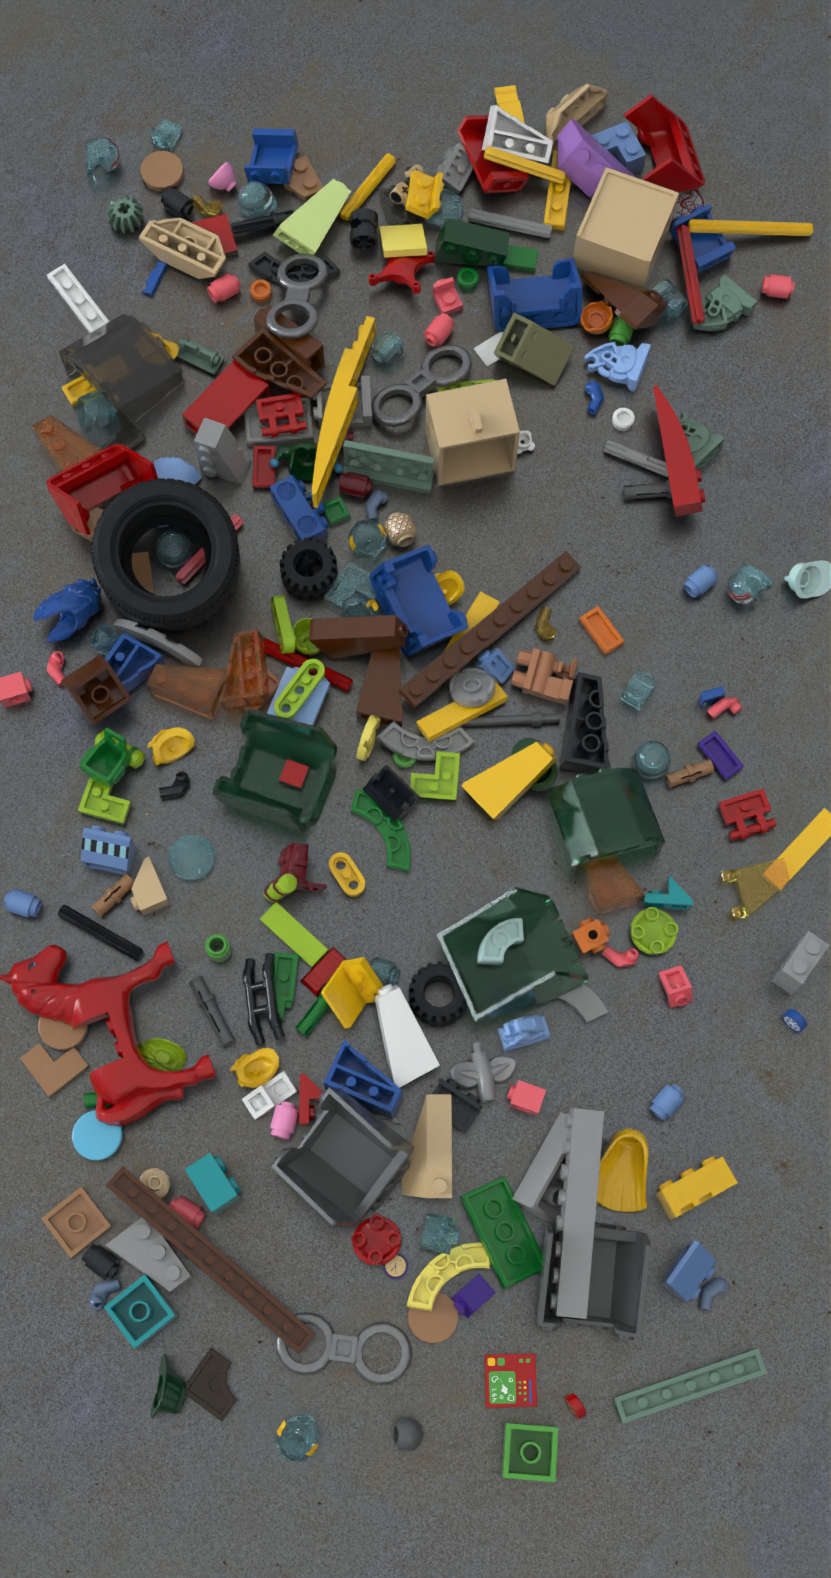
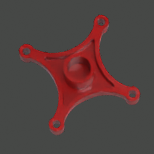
M428 251L427 255L420 257H388L389 261L380 273L368 275L370 286H375L384 281H395L398 284H407L414 294H419L421 292V284L415 280V275L424 265L435 262L434 251Z

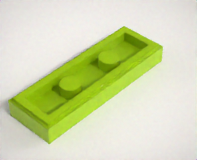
M277 902L260 918V921L292 951L299 954V957L311 968L328 952V949Z

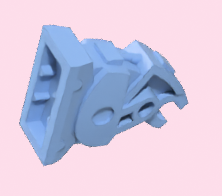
M615 342L607 343L587 353L584 356L585 363L588 361L594 362V364H588L589 372L598 371L599 374L613 382L626 384L630 391L635 392L649 358L651 344L642 343L636 349L633 345L616 346Z
M544 1015L520 1017L503 1024V1027L497 1028L504 1052L551 1038Z

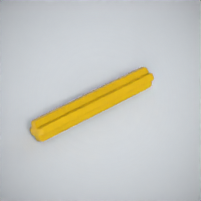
M487 146L484 152V158L558 184H563L566 177L564 171L491 146Z
M387 153L342 207L339 211V216L345 221L350 219L351 213L363 204L396 163V158L393 155Z

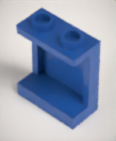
M253 128L252 137L255 145L250 165H245L244 167L248 183L290 184L299 147L295 129Z
M710 204L705 207L700 205L693 209L691 214L687 216L683 214L673 220L669 232L678 248L677 227L683 224L688 226L690 219L714 220L710 214L712 209ZM690 232L697 274L731 257L736 249L733 241L727 243L722 233Z

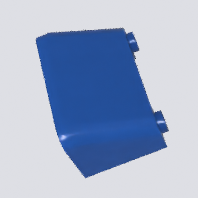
M574 258L557 261L553 265L552 275L530 278L510 279L509 271L506 267L499 265L487 266L495 328L498 331H505L513 313L525 317L543 328L572 326L581 320L582 285Z
M430 545L383 562L370 574L369 578L384 614L396 615L407 625L408 635L406 636L405 646L400 648L408 657L469 628L466 616L458 610L451 611L434 576L433 570L438 559Z

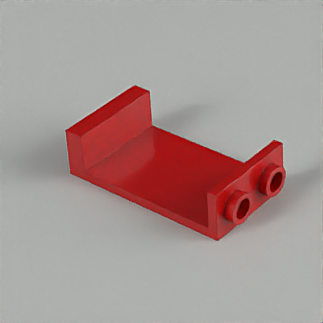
M489 115L465 116L457 132L484 193L521 191L529 179L528 173L514 171L513 168L484 158L485 151L482 150Z
M234 360L182 413L184 425L197 434L203 419L207 418L225 424L229 429L261 395H264L266 398L270 396L268 381L247 372Z

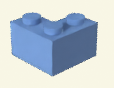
M627 121L591 135L632 174L643 170L646 154Z

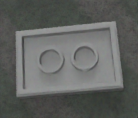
M301 398L304 416L296 418V422H306L307 430L298 431V434H291V432L278 434V437L274 438L272 436L262 437L261 428L270 427L269 422L260 424L257 404L254 402L244 412L247 447L314 441L310 398ZM289 419L276 421V425L289 424Z

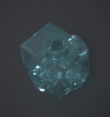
M427 1213L420 1248L450 1255L451 1246L457 1245L460 1230L455 1229L457 1219Z

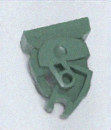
M724 274L720 278L718 286L710 290L702 300L705 322L700 325L693 324V328L704 331L726 329L727 324L733 321L736 322L741 314L746 316L752 314L757 301Z
M681 411L682 419L679 421L688 440L695 469H701L723 448L724 437L719 434L713 435L709 428L696 420L687 419L686 412Z

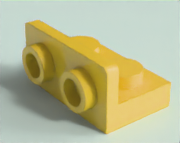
M414 170L410 176L405 210L429 219L434 212L437 213L441 206V200L439 199L444 187V182H442L443 173L438 172L433 178Z

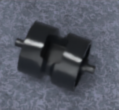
M368 208L354 210L350 215V228L352 229L350 231V244L358 250H371L378 245V213Z

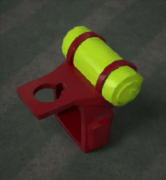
M293 843L287 845L280 852L278 866L280 867L279 876L276 880H272L265 886L263 892L268 901H281L293 893L294 890L320 893L327 888L325 884L305 881L308 844Z

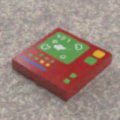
M484 1354L486 1408L537 1407L536 1354Z

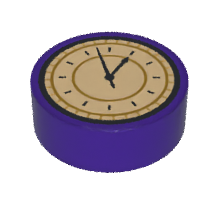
M398 1253L393 1260L383 1264L385 1274L392 1279L402 1278L408 1271L407 1259Z

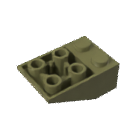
M513 313L494 354L497 358L555 386L575 345L535 322Z

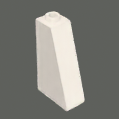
M389 984L379 989V994L374 996L390 1080L400 1088L440 1065L400 987Z

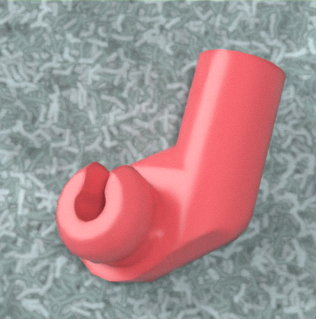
M55 651L50 655L47 672L57 685L61 687L63 686L61 680L66 677L62 673L65 656L62 652Z
M735 697L721 698L707 711L715 719L724 710L730 709L733 714L738 713L742 709V705L738 702L739 699Z

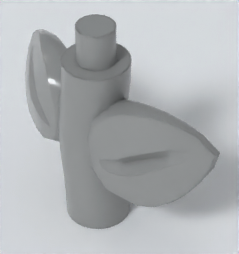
M482 1042L473 1043V1053L470 1054L472 1062L463 1061L456 1064L450 1070V1075L453 1081L461 1088L469 1089L478 1085L480 1103L495 1101V1083H504L509 1080L517 1068L518 1060L505 1055L494 1056L489 1060L487 1051H483Z

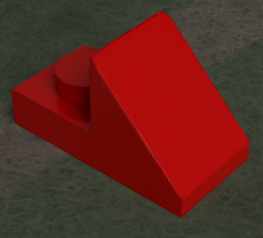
M300 1074V1127H310V1120H315V1105H310V1102H320L319 1097L322 1094V1091L305 1074Z

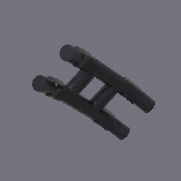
M273 953L265 954V961L262 967L264 981L255 983V960L252 958L246 959L242 975L249 1018L248 1027L256 1045L265 1042L258 1016L267 1014L270 1028L273 1030L276 1040L285 1037L277 1009L274 985L275 955ZM265 990L267 1004L257 1007L255 993Z

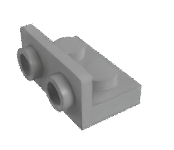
M460 143L456 144L453 148L449 147L442 156L445 160L433 172L435 176L438 172L443 173L442 182L456 194L461 192L473 170L466 150Z

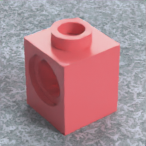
M22 672L0 677V702L4 708L31 700L29 692L33 691L30 679H25Z
M518 1080L516 1086L511 1084L507 1099L511 1100L509 1106L537 1116L546 1090Z

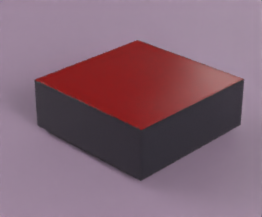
M287 759L279 778V783L301 790L309 772V767Z

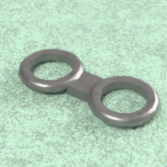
M305 253L290 256L280 263L277 269V280L287 289L286 298L270 308L266 316V324L275 335L287 339L300 338L308 335L316 328L319 322L318 311L314 305L309 303L310 291L319 288L328 277V266L323 259L316 255ZM298 264H310L319 270L318 275L307 282L292 281L286 276L287 271L292 266ZM289 309L302 310L309 315L308 321L298 328H284L278 325L275 320L280 313Z
M447 344L431 350L423 358L420 366L421 370L409 378L405 384L390 385L379 391L371 404L372 416L378 423L388 427H398L411 422L421 411L423 405L422 398L436 386L448 387L465 379L472 367L471 355L466 349L458 345ZM456 355L463 361L461 368L450 376L440 377L432 374L430 371L431 364L441 356ZM405 394L413 399L411 408L400 416H386L380 411L382 403L392 395Z
M311 1312L296 1314L295 1316L303 1323L317 1325L323 1331L326 1338L324 1354L318 1361L312 1364H301L293 1360L287 1351L286 1343L278 1336L276 1338V1350L282 1364L290 1371L300 1375L315 1374L325 1369L331 1360L353 1363L357 1373L368 1382L377 1385L391 1384L404 1375L412 1359L411 1344L407 1335L398 1326L387 1322L372 1323L363 1328L357 1336L335 1334L331 1324L320 1315ZM385 1332L398 1340L402 1350V1357L395 1370L387 1374H377L371 1372L365 1366L362 1360V1348L364 1342L375 1333Z

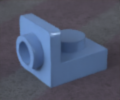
M498 648L485 649L478 655V661L474 665L475 668L484 669L498 684H503L516 668Z

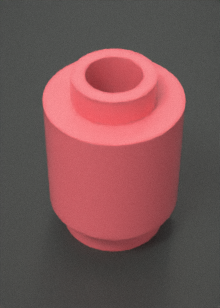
M227 273L211 282V286L207 287V291L214 303L219 301L222 303L239 293L238 287L241 284L236 275Z
M764 275L761 293L769 297L788 299L789 295H793L795 282L791 281L790 276Z
M444 313L436 316L424 331L425 341L432 347L442 346L453 331V326L455 325L453 319Z
M182 1195L179 1199L175 1197L169 1205L196 1230L202 1224L207 1213L202 1210V1206Z

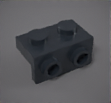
M441 1079L432 1094H451L452 1125L466 1134L482 1110L483 1106L479 1104L481 1100L471 1093L465 1095L459 1091L460 1086L454 1081Z

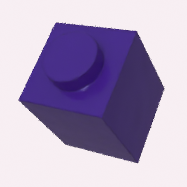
M478 1273L451 1300L454 1302L456 1310L469 1318L496 1292Z

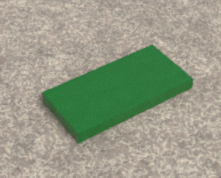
M505 1175L460 1196L503 1290L541 1272L543 1259L541 1249L519 1204L512 1199L514 1193Z

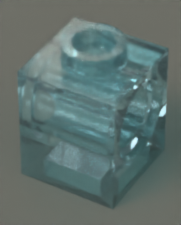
M637 670L623 690L620 699L640 711L655 690L657 681L654 680L651 674L647 672L642 673Z

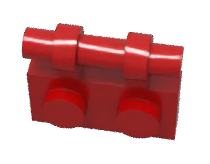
M293 393L256 400L260 424L269 422L270 427L261 428L262 437L272 436L274 438L278 437V434L290 432L291 434H298V431L307 430L305 421L296 422L297 417L304 416L300 394ZM289 419V424L276 425V421Z
M763 788L718 803L725 825L728 826L735 823L737 830L729 832L731 841L736 839L744 840L749 835L758 832L763 834L768 832V829L776 827L774 818L765 820L764 814L771 812L772 809ZM755 817L756 824L745 826L744 820Z

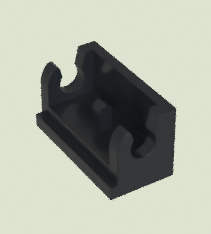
M385 765L378 774L374 773L362 789L395 822L408 814L420 797L388 765Z

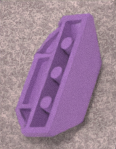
M573 118L558 134V169L564 171L566 176L588 197L592 198L606 167L635 177Z

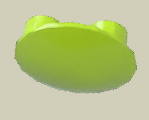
M648 907L640 911L630 925V935L633 943L639 950L647 954L659 955L665 953L673 947L677 939L678 925L667 912L656 907Z

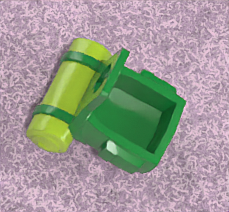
M105 728V730L97 735L95 747H90L82 757L80 770L92 780L110 788L113 784L119 782L125 774V768L128 766L134 769L139 768L144 762L145 753L136 746L133 747L126 743V739L109 728Z

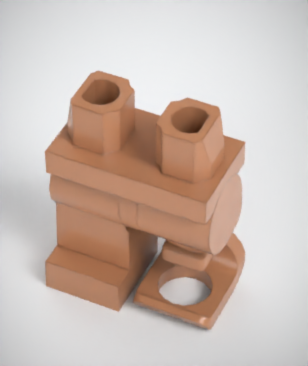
M533 648V652L520 650L516 664L528 667L527 674L514 671L511 685L523 689L522 693L567 705L578 659L574 658L572 663L563 665L562 661H556V655L553 653L540 651ZM554 672L562 679L552 677L551 674Z

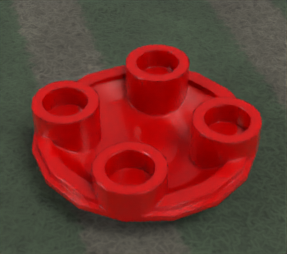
M375 1214L359 1224L352 1235L351 1241L354 1252L361 1261L369 1265L378 1266L387 1264L396 1257L400 1251L402 1238L399 1228L393 1221Z

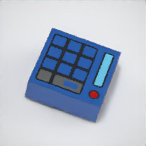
M720 686L701 692L698 699L700 708L715 704L721 698H724L726 694L724 688Z

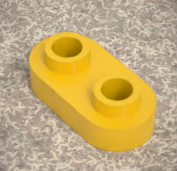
M343 852L332 855L329 860V870L343 892L350 897L360 896L365 890V879L351 857ZM338 863L345 864V868L342 870L338 869L336 866ZM356 882L358 887L351 889L349 887L350 883Z

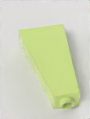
M332 179L282 222L273 236L300 254L314 255L351 190L342 182Z

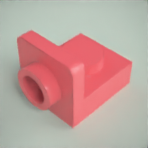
M453 277L440 279L433 284V298L441 314L450 315L463 309V303L454 287L455 281Z
M682 965L659 972V979L668 996L670 1008L684 1006L693 1001L692 986Z

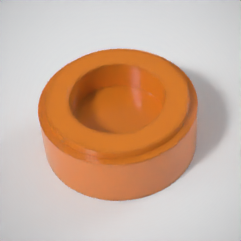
M266 280L254 281L250 286L252 299L258 303L267 302L272 296L270 283Z

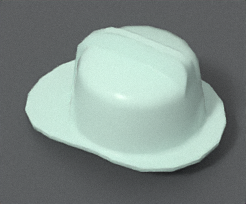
M824 560L798 563L794 565L789 575L785 576L784 579L788 581L790 588L796 592L799 598L821 596L831 588V563Z

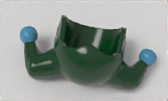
M301 441L294 446H280L274 458L270 460L269 465L272 468H277L281 459H288L290 475H294L297 480L313 481L318 444L312 441ZM337 457L334 465V471L336 473H341L343 471V466L339 462V457Z

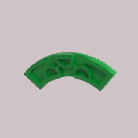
M356 789L351 813L368 820L380 832L387 849L386 868L409 873L411 848L402 821L399 819L395 822L364 791Z

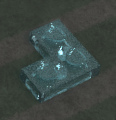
M347 561L325 595L324 600L342 611L346 610L355 594L367 600L374 599L377 602L378 599L370 584L369 578L371 573Z

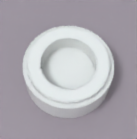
M628 408L617 409L612 417L614 428L619 431L631 429L635 420L634 413Z

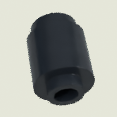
M168 188L162 194L161 203L164 204V208L182 219L192 214L194 209L192 199L177 189Z
M94 1243L82 1257V1261L86 1263L85 1266L103 1280H106L108 1277L112 1279L121 1267L118 1265L120 1261L118 1257L103 1246H97Z

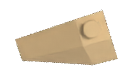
M426 1094L410 1143L414 1149L407 1158L411 1162L410 1167L402 1177V1195L422 1198H452L451 1094Z

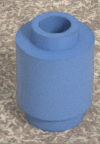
M702 565L686 578L683 586L690 596L696 598L703 595L717 583L716 577L718 574L712 566Z
M14 888L12 892H7L4 905H6L8 912L30 918L31 916L37 917L42 900L37 898V895Z
M666 1084L652 1100V1105L649 1109L657 1117L665 1121L667 1118H671L685 1102V1099L682 1097L685 1093L675 1084L672 1086Z

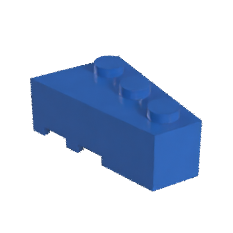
M124 632L105 658L128 693L165 665L163 656Z
M344 1039L324 1081L325 1090L329 1087L340 1088L364 1108L393 1120L403 1100L402 1090L380 1070H377L362 1054H359Z

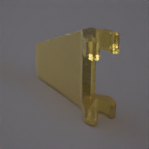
M784 858L740 869L726 870L721 872L720 875L722 884L737 880L744 906L731 908L732 911L730 912L733 920L750 916L790 881Z

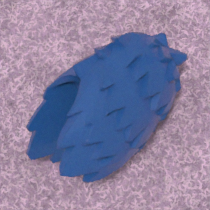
M94 578L90 581L77 579L76 583L64 586L61 591L53 593L48 599L42 601L34 612V621L45 620L59 612L61 614L58 624L48 634L49 637L46 640L48 643L67 639L75 631L87 625L89 618L100 609L101 587H98Z

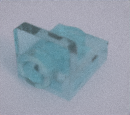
M162 118L158 127H152L150 130L152 143L159 148L172 150L182 132V125Z

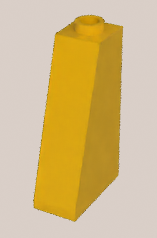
M535 742L467 780L461 786L493 819H500L558 760L554 756L556 751L546 742L544 744Z

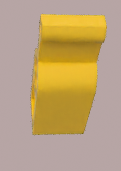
M516 86L494 88L497 106L525 124Z

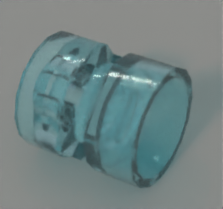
M669 279L662 280L652 289L662 294L663 299L668 303L662 313V316L667 321L677 318L688 306L689 301L681 292H676L677 288Z

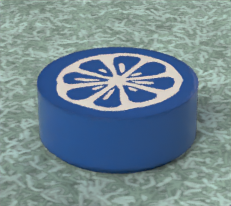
M788 1009L782 1016L784 1022L796 1032H802L807 1026L806 1019L796 1010Z

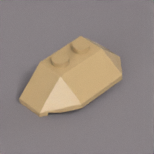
M585 84L575 89L570 95H565L559 105L555 108L552 107L547 112L545 136L553 141L550 155L553 154V150L558 149V134L572 118L579 125L583 126L607 105L608 90Z
M182 218L160 221L151 220L139 236V240L160 261L197 279L215 277L226 260L218 235Z

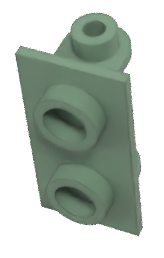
M181 338L178 343V347H180L177 354L178 358L215 375L225 359V356L187 338Z

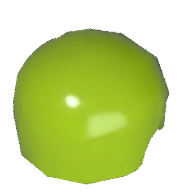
M302 618L292 628L295 648L305 655H314L321 651L309 641L310 620L313 618Z

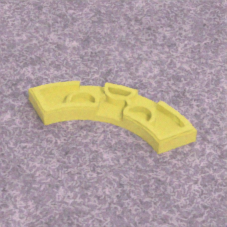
M482 1243L462 1244L461 1246L444 1251L430 1261L414 1282L406 1307L431 1312L438 1292L451 1278L470 1270H489L490 1260Z

